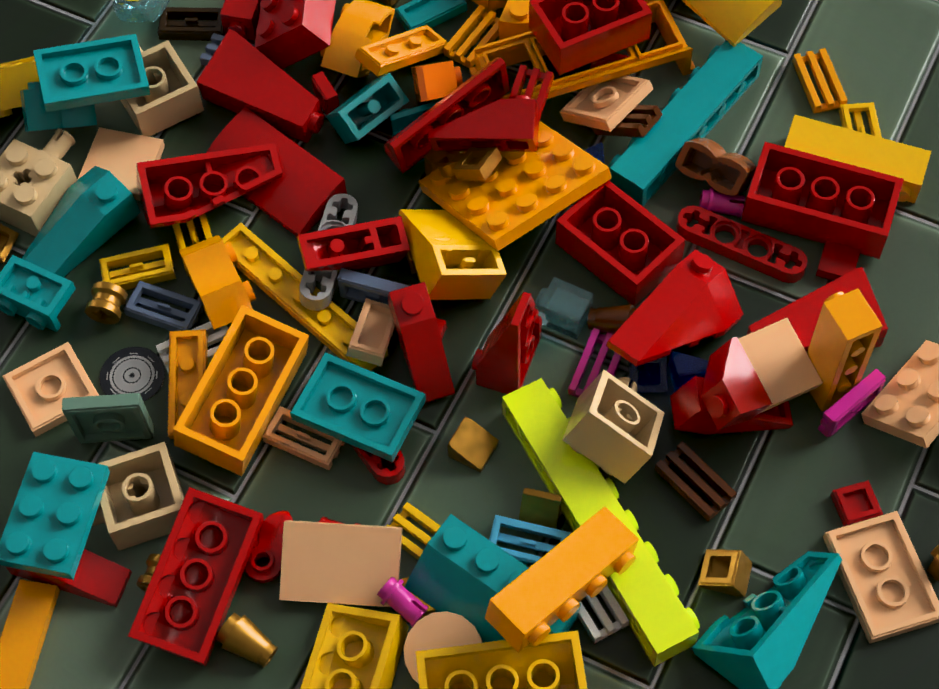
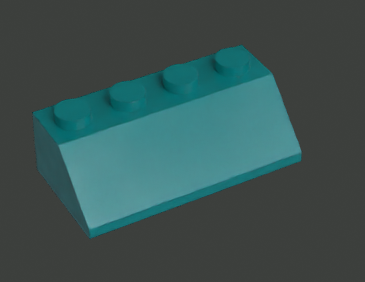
M450 514L427 543L404 587L433 607L435 612L448 611L462 615L476 627L482 643L505 639L485 619L489 600L529 567ZM580 606L567 621L562 622L558 619L552 624L549 634L568 632L578 619Z

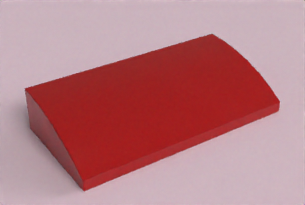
M501 57L493 59L384 144L387 156L402 173L424 158V155L432 148L428 140V131L497 101L510 91L506 62Z
M244 107L220 132L206 153L275 143L282 176L242 196L296 237L299 234H305L322 218L326 204L332 196L347 194L345 179L250 109Z
M189 487L128 637L206 667L217 641L216 636L224 623L263 524V513Z

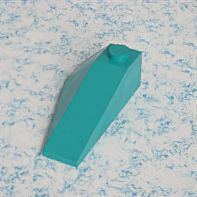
M94 166L67 189L21 259L61 277L66 276L141 213L133 194L110 171Z
M806 552L773 577V587L758 596L752 593L743 600L744 609L730 619L724 614L716 620L692 647L694 654L739 689H778L797 663L842 561L840 554Z

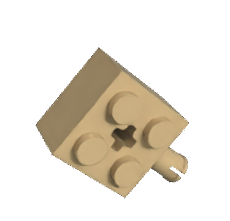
M168 40L145 51L140 47L150 95L120 101L140 134L150 137L204 111L197 84Z
M57 129L42 150H38L16 139L12 140L0 156L1 221L35 237L37 236L67 189L77 181L71 164L61 160L70 147L75 144V139L67 131L63 132L62 129Z
M603 370L578 397L562 440L569 444L575 452L583 454L600 466L605 473L614 476L625 484L652 457L665 413L637 393L635 381L631 383L630 388L628 387L631 378L621 377L617 379Z
M165 441L98 463L107 465L110 475L92 527L105 523L118 551L170 534L183 503L184 495L173 459Z

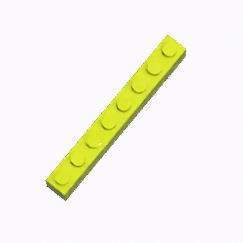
M540 378L503 396L502 414L549 492L562 497L561 512L573 532L605 506L639 538L633 553L636 557L635 561L624 573L619 575L615 571L607 578V586L629 619L631 629L655 667L694 646L699 635L700 623L690 607L684 608L677 597L679 590L674 579L669 574L664 575L657 564L659 558L652 544L649 541L644 543L637 532L639 526L632 512L629 509L624 511L618 502L619 494L610 478L604 479L598 469L600 466L583 454L575 452L569 444L562 440L571 417L566 418L561 410L562 402L557 391L553 387L548 389L543 379Z

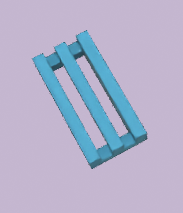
M495 515L489 540L494 544H497V541L548 553L555 545L500 533V528L506 527L561 541L569 536L571 532ZM500 547L525 564L533 565L542 558L541 556Z

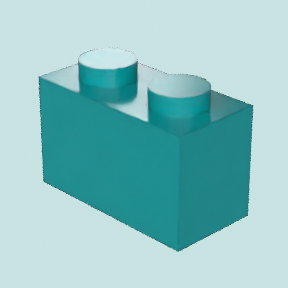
M387 73L375 78L326 115V118L343 142L347 144L361 139L409 102V99L391 73Z

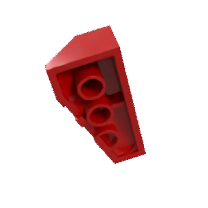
M275 143L136 163L137 187L141 206L150 228L186 223L282 176Z
M695 249L674 267L613 334L606 346L633 365L639 366L670 355L672 349L687 345L690 348L698 345L700 339L712 336L714 339L724 336L743 316V311L726 269L713 261L708 255L702 254Z
M523 292L488 336L483 350L479 348L476 350L472 361V370H476V385L504 394H509L523 386L542 337V318L538 316L539 311L535 309V302L530 293Z

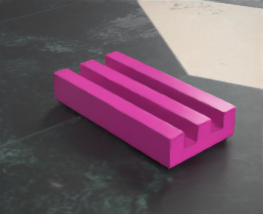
M593 328L569 385V395L579 397L599 375L609 351L606 344L613 334L607 332L606 335L600 334L599 329ZM596 344H602L584 390L580 389V383ZM616 352L607 370L614 377L622 359V356Z
M877 368L823 413L818 430L827 438L834 435L875 399L884 386L886 376Z

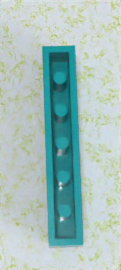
M725 41L721 46L716 45L710 52L707 62L702 67L697 66L692 71L687 84L682 89L677 88L672 93L668 104L661 111L663 115L643 138L632 137L625 152L622 155L617 154L614 156L608 166L612 176L609 181L640 205L644 206L677 169L675 163L684 143L694 138H705L759 77L763 55L741 42L735 47L728 41Z

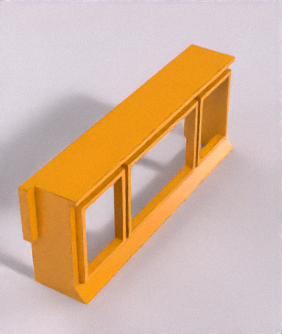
M645 0L653 12L652 23H656L667 46L644 53L640 52L637 44L625 48L630 56L628 58L553 80L547 99L671 61H676L683 76L691 74L696 68L691 60L693 48L688 47L664 0ZM528 31L475 47V67L469 68V73L473 76L497 57H501L506 62V67L531 60L534 68H538L541 72L546 73L548 69L542 58L546 53L532 31ZM542 84L536 85L532 99L537 100ZM522 89L521 95H524L526 89ZM510 93L502 96L500 99H509Z

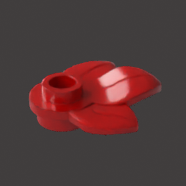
M288 511L275 512L263 521L245 567L247 575L256 582H270L281 573L284 521H293ZM262 557L270 559L268 565L264 567L256 565L257 561Z

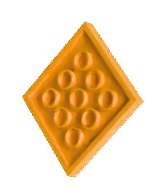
M539 121L537 152L499 151L502 160L495 167L492 175L485 181H458L456 176L445 178L439 169H436L419 180V184L424 194L496 251H500L610 180L612 176L607 165Z

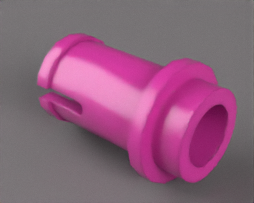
M712 187L709 190L702 189L699 207L714 213L741 218L744 208L742 202L745 201V195H725L714 191Z
M391 577L377 593L382 599L380 603L383 606L387 603L413 627L429 607L424 605L402 585L404 583L402 579L397 581L394 577Z

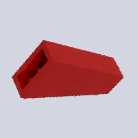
M228 30L197 80V85L203 99L235 113H239L244 107H247L278 131L308 143L313 133H318L323 125L324 115L319 99L234 30Z
M860 267L749 325L747 335L788 318L805 351L808 352L824 301L837 292H844L845 294L859 288L883 325L875 347L882 345L888 327L864 268Z

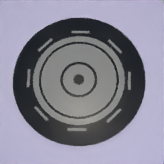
M127 347L115 352L105 361L100 371V386L105 395L140 393L144 402L153 397L162 386L165 369L162 360L153 351L144 347Z

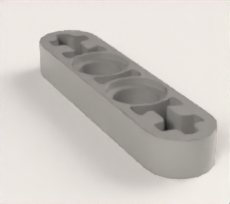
M348 194L332 196L326 204L318 231L356 224L358 217V203L356 199ZM341 209H347L344 211L342 222L337 220V212H340ZM304 270L299 288L301 304L311 311H319L328 307L333 298L340 270ZM316 281L321 282V292H318L317 296L310 295L315 290Z

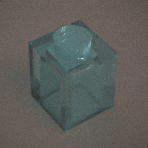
M554 277L548 289L543 287L540 290L535 301V307L539 311L538 316L542 318V325L577 340L588 320L589 310L593 308L594 294Z

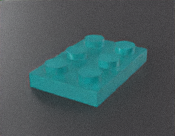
M136 34L33 50L46 112L150 95L149 83Z
M325 352L290 414L292 420L393 462L426 401V395L423 392Z
M33 452L0 540V565L74 580L110 475L108 466Z

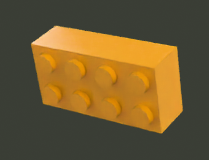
M242 305L173 429L174 446L243 476L262 439V435L274 417L307 354L309 335Z

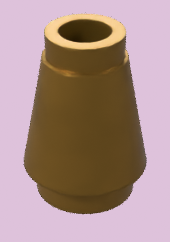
M233 613L216 636V640L223 644L222 649L259 664L262 667L267 666L278 649L246 615L240 617L238 614Z

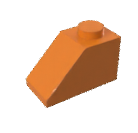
M453 60L411 67L416 100L420 102L443 98L463 83L460 66L454 67Z

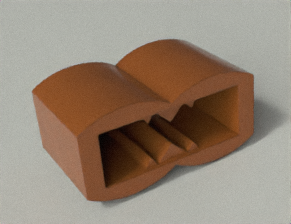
M694 138L686 141L675 163L676 167L686 176L697 180H706L713 189L730 196H736L746 191L756 170L755 164L747 157L737 153H726L718 143L707 138Z

